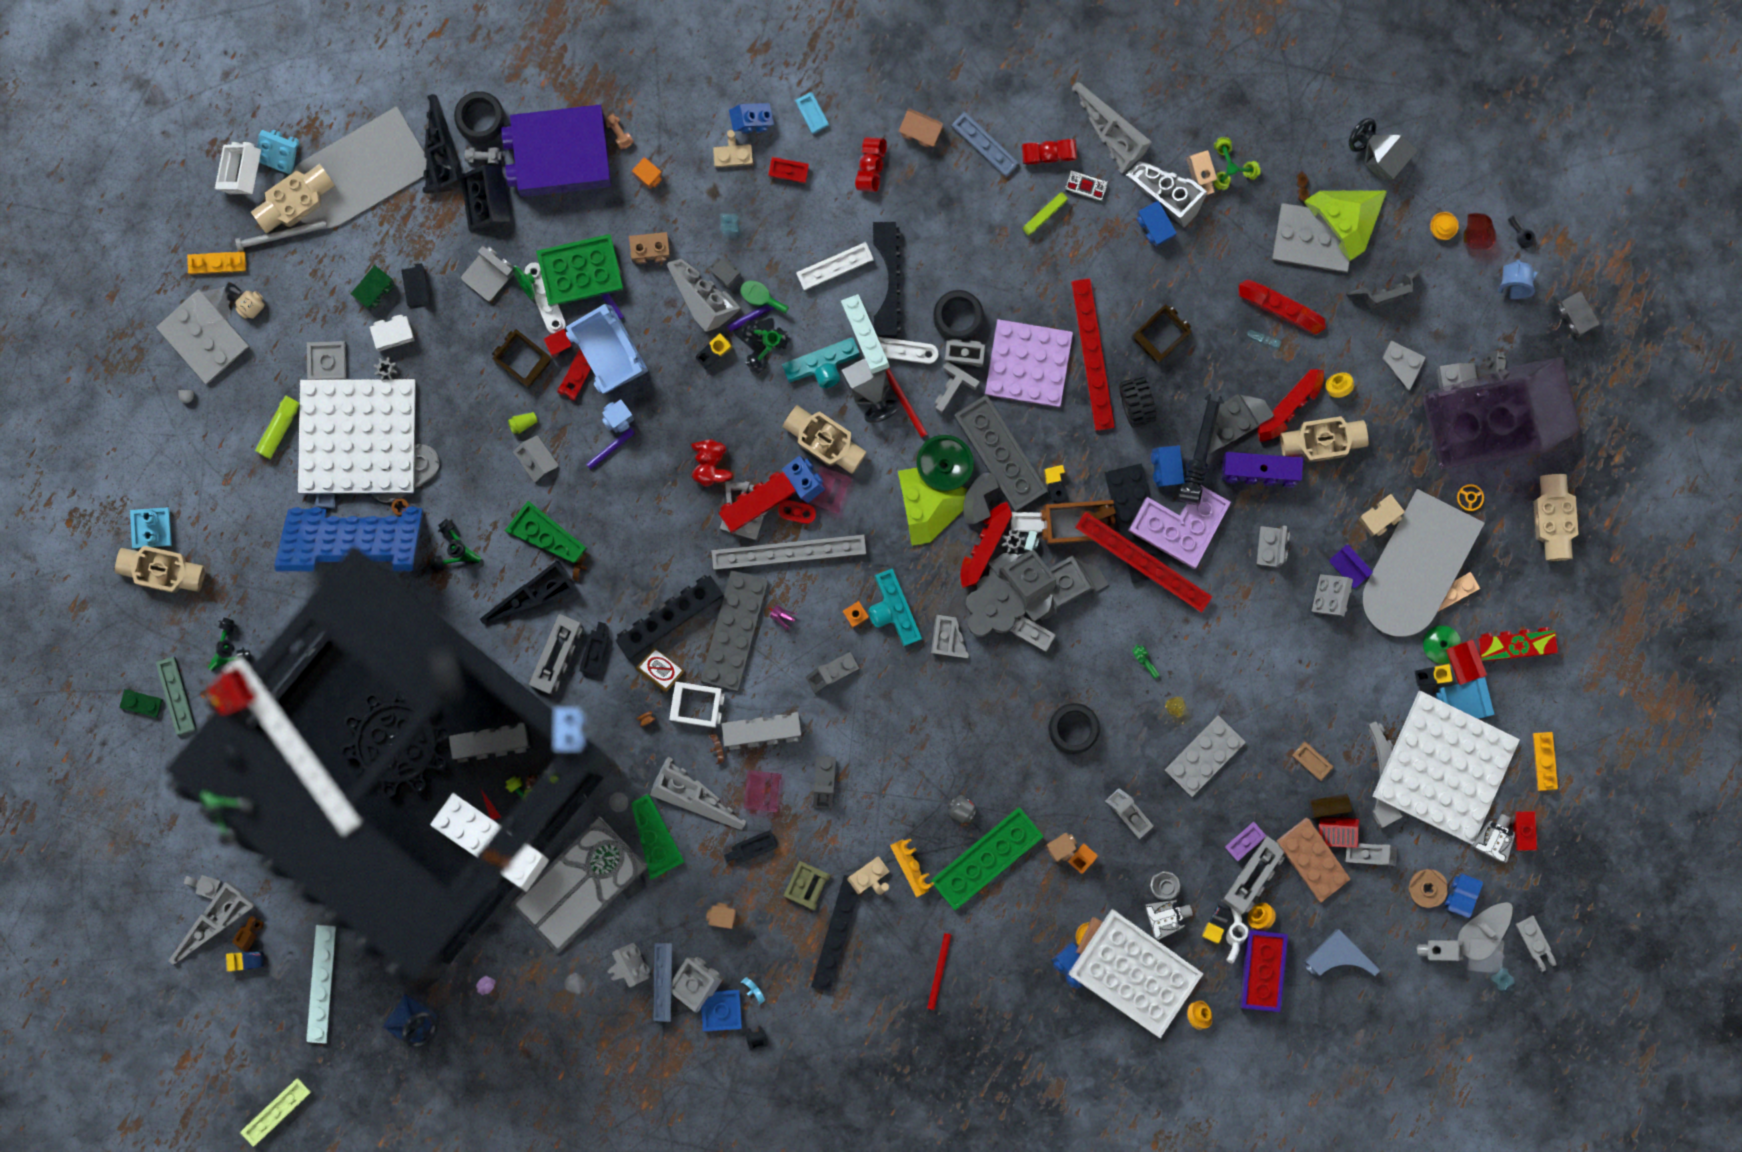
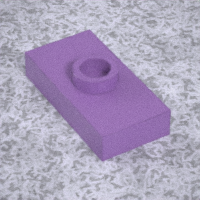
M1252 822L1224 848L1238 862L1262 841L1266 835L1255 822Z

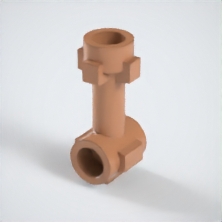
M615 114L608 116L605 119L607 128L611 127L618 137L615 140L621 150L623 148L627 149L634 142L628 132L624 134L618 124L620 122L618 116L616 117Z

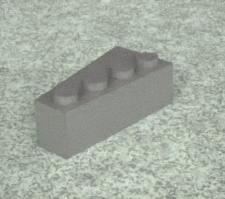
M798 712L791 713L792 715L789 716L782 714L772 716V718L761 717L750 721L740 720L722 723L724 746L729 747V750L741 749L740 745L748 744V748L760 746L759 743L767 742V745L779 744L778 740L785 739L786 743L797 742L798 738H801Z
M519 723L516 727L503 726L497 730L486 729L479 733L470 732L449 736L452 759L457 760L458 763L468 762L471 757H476L477 760L486 759L489 754H496V757L505 756L508 751L514 750L515 754L524 753L526 748H530L528 729L525 723Z

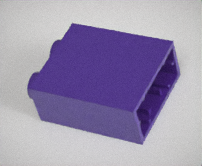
M601 104L510 115L511 126L501 127L504 150L514 149L515 164L505 165L508 187L518 186L521 197L612 187L604 115Z

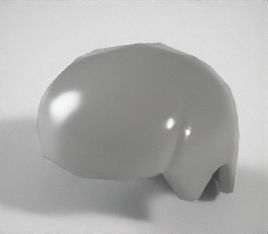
M1162 871L1152 877L1150 887L1157 899L1168 901L1179 894L1180 882L1173 873Z

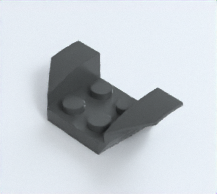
M1419 269L1402 275L1404 283L1393 286V289L1390 291L1382 289L1371 296L1370 291L1363 287L1347 292L1346 295L1362 293L1364 302L1370 309L1407 298L1413 291L1412 279L1422 271Z
M1236 395L1225 401L1224 404H1220L1208 454L1227 446L1260 426L1261 423L1272 418L1274 414L1265 400Z
M1034 550L1024 554L1003 553L988 563L998 577L1004 574L1026 601L1024 610L1033 622L1049 612L1056 577Z
M1074 556L1049 568L1056 577V583L1050 610L1040 618L1041 621L1057 614L1056 609L1090 590L1095 593L1108 586L1109 584L1101 570L1079 561Z

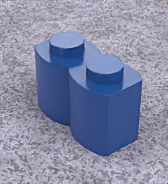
M1462 873L1458 877L1455 876L1451 885L1454 888L1451 895L1448 894L1445 900L1446 910L1467 919L1470 918L1483 882Z

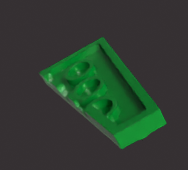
M530 501L526 502L505 529L510 534L574 563H577L588 549Z

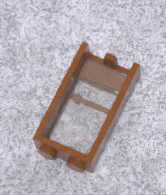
M1114 500L1044 505L1043 510H1040V519L1044 521L1045 528L1042 529V539L1046 540V545L1094 541L1076 529L1075 525L1082 517V512L1091 511L1096 513L1101 506L1109 504V507L1114 504ZM1110 516L1100 521L1113 529L1115 517Z

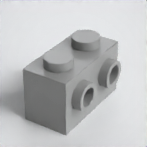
M951 339V341L946 343L944 363L948 361L951 364L982 367L985 345L978 341L964 343L960 339Z

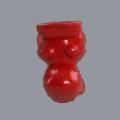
M713 439L691 444V448L697 452L695 460L699 462V465L692 471L691 477L694 482L708 487L715 482L722 483L732 478V472L716 468V465L726 452L724 444L718 443Z

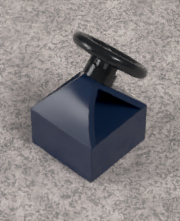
M404 994L383 1025V1028L400 1038L408 1047L416 1049L425 1046L432 1040L437 1027L436 1019L439 1015L408 994Z

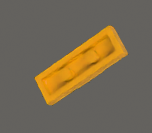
M245 252L187 255L189 275L246 272Z
M1553 732L1533 733L1537 790H1557Z
M902 839L890 845L913 892L918 897L928 892V888L932 887L934 883H925V878L929 876V873L921 875L918 862L911 856L916 851V848L910 850L907 848V844L912 840L907 839L904 841Z

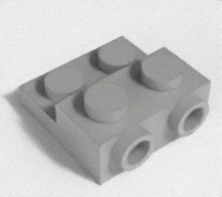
M699 957L686 958L671 982V993L694 1012H699L707 997L714 994L722 981L718 977L719 973L712 968L707 969L704 966L705 961Z

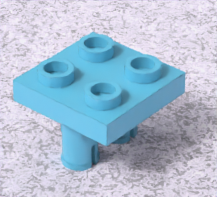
M261 130L257 148L261 149L259 163L291 175L294 169L296 149L300 144L299 140L295 138L292 142L294 137H289L288 140L282 138V134L279 131L276 133V130H272L270 133Z
M169 507L130 510L133 549H140L143 546L152 548L172 546Z

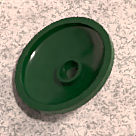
M938 435L930 438L921 446L917 455L916 466L919 476L928 486L939 491H952L960 488L969 480L973 472L974 459L970 448L961 439L951 435ZM946 464L947 468L942 469L940 465Z

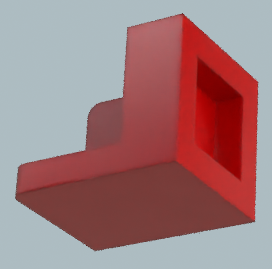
M564 329L543 338L552 358L559 356V352L572 346Z

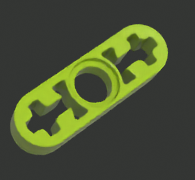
M1063 192L1059 193L1022 230L1028 236L1034 233L1067 202L1068 198Z

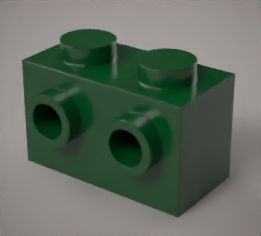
M374 265L350 294L371 311L372 308L376 309L380 305L384 294L391 292L394 287L392 285L394 280Z

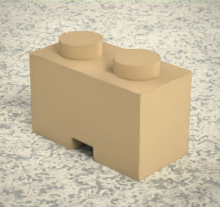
M1392 494L1376 505L1378 509L1374 510V508H1371L1358 518L1371 536L1377 534L1379 537L1388 530L1386 528L1388 524L1392 523L1395 525L1403 519L1401 515L1405 511Z

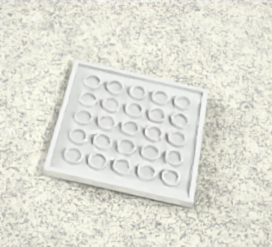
M384 379L383 381L300 380L298 493L414 494L415 379Z
M1419 691L1372 797L1469 844H1473L1520 739Z

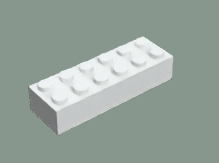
M452 793L430 824L474 856L500 827L499 824L454 793ZM527 845L513 861L512 869L506 870L503 876L527 892L549 860Z

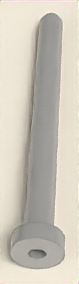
M320 221L245 240L237 238L235 239L236 246L240 252L244 251L245 247L327 227L326 221Z

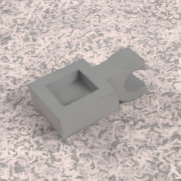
M204 875L201 876L200 880L186 876L184 884L196 887V894L214 899L221 881Z

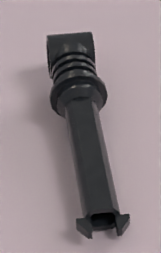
M1211 394L1205 397L1207 404L1194 456L1189 463H1186L1187 472H1189L1186 473L1188 478H1185L1186 482L1182 484L1179 495L1180 502L1197 506L1200 504L1203 487L1200 485L1204 483L1202 482L1205 479L1203 476L1209 472L1206 459L1220 403L1224 404L1221 396H1219L1218 402L1210 400Z

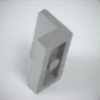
M538 436L524 441L513 451L534 483L558 467L557 462Z

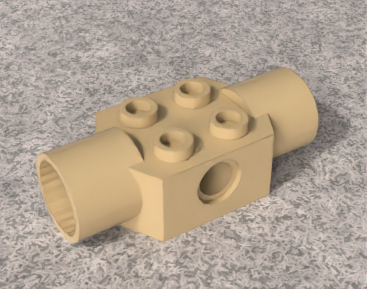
M320 164L306 174L295 171L266 191V201L252 210L251 213L266 234L281 223L291 227L321 206L320 196L335 185Z
M796 405L782 426L798 437L799 447L827 466L831 467L838 464L851 474L854 473L867 453L851 441V432L820 411L811 415Z
M1342 416L1304 422L1298 431L1280 433L1281 450L1283 456L1303 457L1307 463L1345 457L1349 449L1368 447L1367 427L1364 420L1346 423Z
M1566 474L1540 476L1541 497L1533 501L1536 539L1545 545L1546 561L1573 559L1571 539L1578 535L1576 496L1568 493Z
M143 546L139 551L121 548L116 559L115 574L132 577L134 583L139 586L175 594L180 588L199 592L204 580L205 566L186 562L185 556L179 553Z

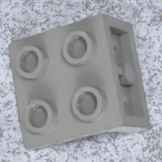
M1283 525L1280 529L1260 527L1256 565L1279 568L1287 561L1288 550H1285V544L1289 542L1290 536L1287 526Z

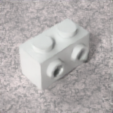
M397 315L392 317L391 321H377L373 323L374 326L370 327L378 352L415 341L407 316Z

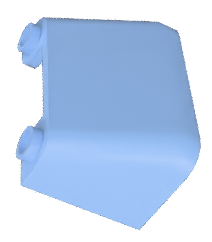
M604 304L566 326L568 339L570 342H575L579 345L596 376L594 385L598 392L602 391L605 394L648 372L644 361L611 305Z

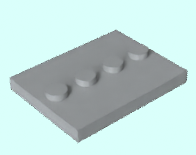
M1281 204L1272 260L1345 273L1348 272L1349 260L1338 247L1341 241L1320 214L1315 217L1307 207Z
M199 289L156 327L207 385L250 347Z

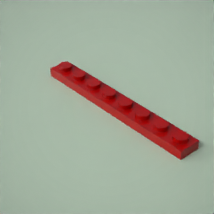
M1090 278L1071 281L1095 431L1113 429L1114 422Z
M1085 511L1075 525L1076 529L1200 612H1203L1211 600L1212 596L1088 512Z

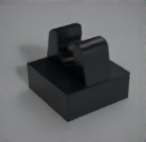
M758 1026L759 1031L752 1033L751 1028L747 1029L746 1039L749 1050L768 1047L767 1037L762 1026Z

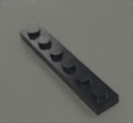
M844 875L811 985V987L830 992L858 898V893L847 880L849 876Z

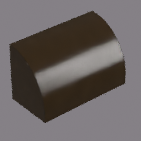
M1347 793L1308 799L1311 818L1352 811Z

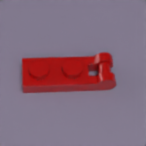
M579 349L557 391L558 394H564L572 401L576 400L592 369L581 349ZM569 383L575 385L573 390L567 388Z

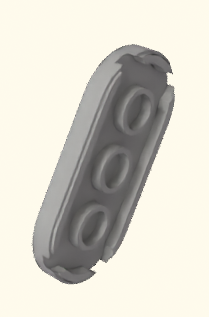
M415 444L414 490L431 480L439 469V457L435 450L422 444ZM372 494L375 499L383 503H393L394 500L407 495Z

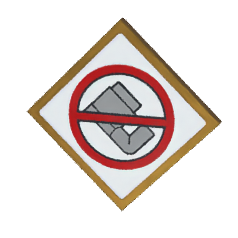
M655 647L636 667L638 672L664 692H667L685 671Z

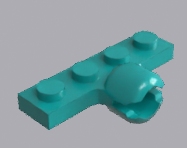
M853 337L783 363L782 367L789 383L809 375H814L819 386L827 389L837 385L840 381V375L836 366L859 357L860 353Z
M893 568L876 574L874 578L883 601L870 606L868 609L874 626L881 627L892 623L896 628L903 647L921 640L922 637Z

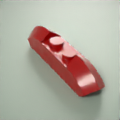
M1247 279L1239 284V297L1311 334L1317 335L1326 328L1325 318L1310 308L1257 282Z
M1310 369L1272 411L1274 416L1260 424L1258 427L1259 442L1274 439L1280 433H1284L1288 429L1284 421L1289 422L1295 416L1293 411L1297 407L1301 409L1308 401L1306 397L1313 400L1316 398L1323 384L1324 370Z
M1007 502L995 507L990 511L991 516L983 520L988 529L983 528L979 536L982 540L979 546L975 544L970 554L973 558L965 556L961 565L960 579L962 588L976 585L1012 516Z

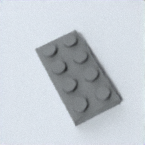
M1218 715L1164 771L1193 797L1243 746L1245 741Z

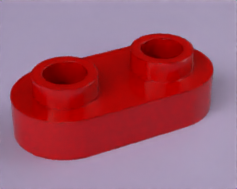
M785 500L778 507L780 517L785 520L810 524L816 518L814 507L808 504ZM790 507L792 511L786 514L784 509ZM808 511L810 517L804 518L803 513Z

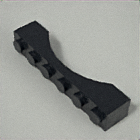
M873 222V245L884 259L889 280L885 300L874 316V331L877 337L897 338V333H901V321H897V314H901V303L897 302V295H900V284H897V276H900V265H896V257H900V246H896V239H900V227H896V222Z

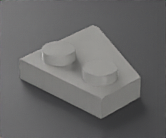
M1390 341L1382 359L1404 384L1406 390L1409 391L1425 357Z
M936 615L931 653L967 659L969 655L966 652L957 619L955 617Z

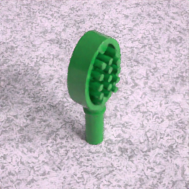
M747 281L741 286L742 296L751 305L763 307L768 304L785 314L787 313L789 307L771 298L770 292L763 284L757 281Z

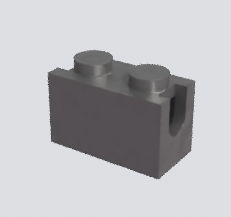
M1581 291L1558 304L1560 316L1566 319L1568 330L1576 338L1600 324Z

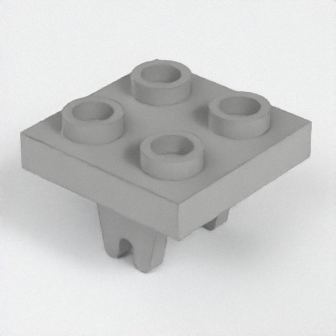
M1320 574L1312 612L1345 616V612L1348 610L1349 594L1352 592L1353 579Z
M634 942L612 952L617 962L608 970L609 974H615L611 978L612 980L625 978L628 986L632 987L651 977L649 967L644 963L641 952Z

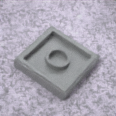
M307 342V380H347L346 342Z

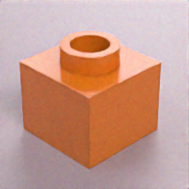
M859 601L842 611L852 628L869 618ZM855 610L858 611L859 616L853 617L852 612Z
M1083 843L1074 853L1075 855L1067 862L1083 874L1098 855Z

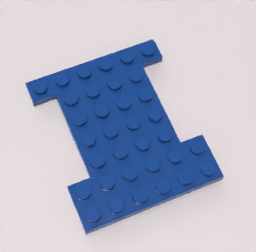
M295 507L288 509L274 564L275 572L314 571L316 562H340L353 545L373 561H393V571H413L423 516L422 508L408 507L406 511H402L401 517L368 516L363 518H357L356 516H349L347 518L331 516L326 518L327 510L319 507L311 509Z

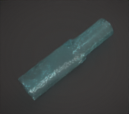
M1252 330L1248 331L1249 337L1279 349L1281 340L1263 333L1260 334Z

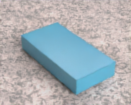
M812 92L795 100L812 135L829 126Z

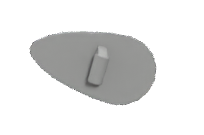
M1506 902L1491 906L1462 927L1457 941H1463V955L1469 959L1480 960L1492 954L1510 924L1513 909L1510 903Z

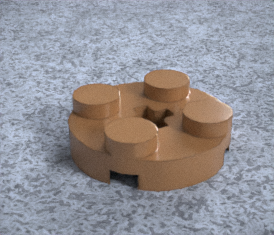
M1421 870L1411 878L1408 892L1411 899L1417 905L1425 908L1440 905L1447 896V881L1436 870ZM1425 884H1432L1431 889L1433 890V892L1425 893V888L1423 886Z

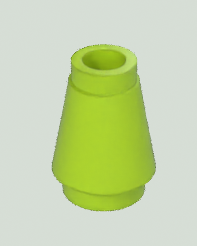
M534 412L511 416V419L508 420L513 434H520L538 422Z

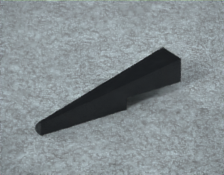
M432 93L427 97L429 100V112H427L426 117L429 120L428 129H426L424 158H426V170L423 171V176H425L423 193L425 194L452 191L466 184L438 97Z
M555 561L527 584L522 585L482 616L480 621L485 624L575 593L578 590L559 561Z

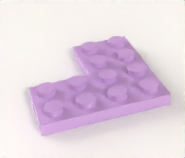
M1202 486L1203 492L1200 504L1197 506L1186 503L1181 514L1178 515L1147 497L1128 531L1195 569L1231 502Z

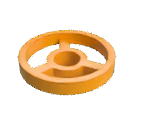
M1473 484L1463 486L1457 494L1459 506L1466 511L1477 510L1484 502L1483 491ZM1466 487H1474L1478 489L1479 492L1475 493L1470 491L1467 493L1463 491V489ZM1460 493L1465 495V501L1469 503L1468 508L1461 504L1459 499ZM1469 494L1474 496L1473 501L1468 500ZM1481 495L1480 505L1472 509V503L1477 500V496Z

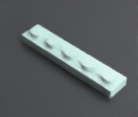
M859 294L841 300L843 309L871 373L889 368L888 360Z

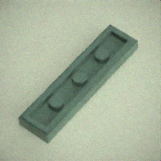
M175 657L155 662L176 735L179 736L196 731Z

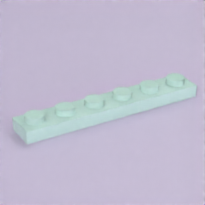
M316 925L307 1042L327 1043L336 928L333 926Z

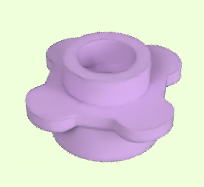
M488 976L483 977L476 985L478 988L477 992L481 993V995L488 994L493 990L496 981Z

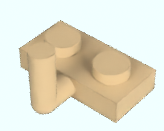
M733 130L727 132L728 146L713 147L715 168L753 165L751 144L736 146L735 132Z
M878 856L847 878V880L858 894L872 886L875 892L881 895L889 889V885L887 883L880 885L878 880L890 871Z

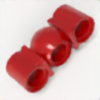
M864 138L861 152L864 155L859 161L861 171L857 172L858 175L855 179L857 190L878 191L881 177L878 174L883 168L882 158L885 157L884 154L887 150L885 138Z
M1076 140L1045 141L1041 144L1039 142L1022 144L1023 164L1033 165L1042 162L1052 163L1058 160L1060 162L1077 160Z

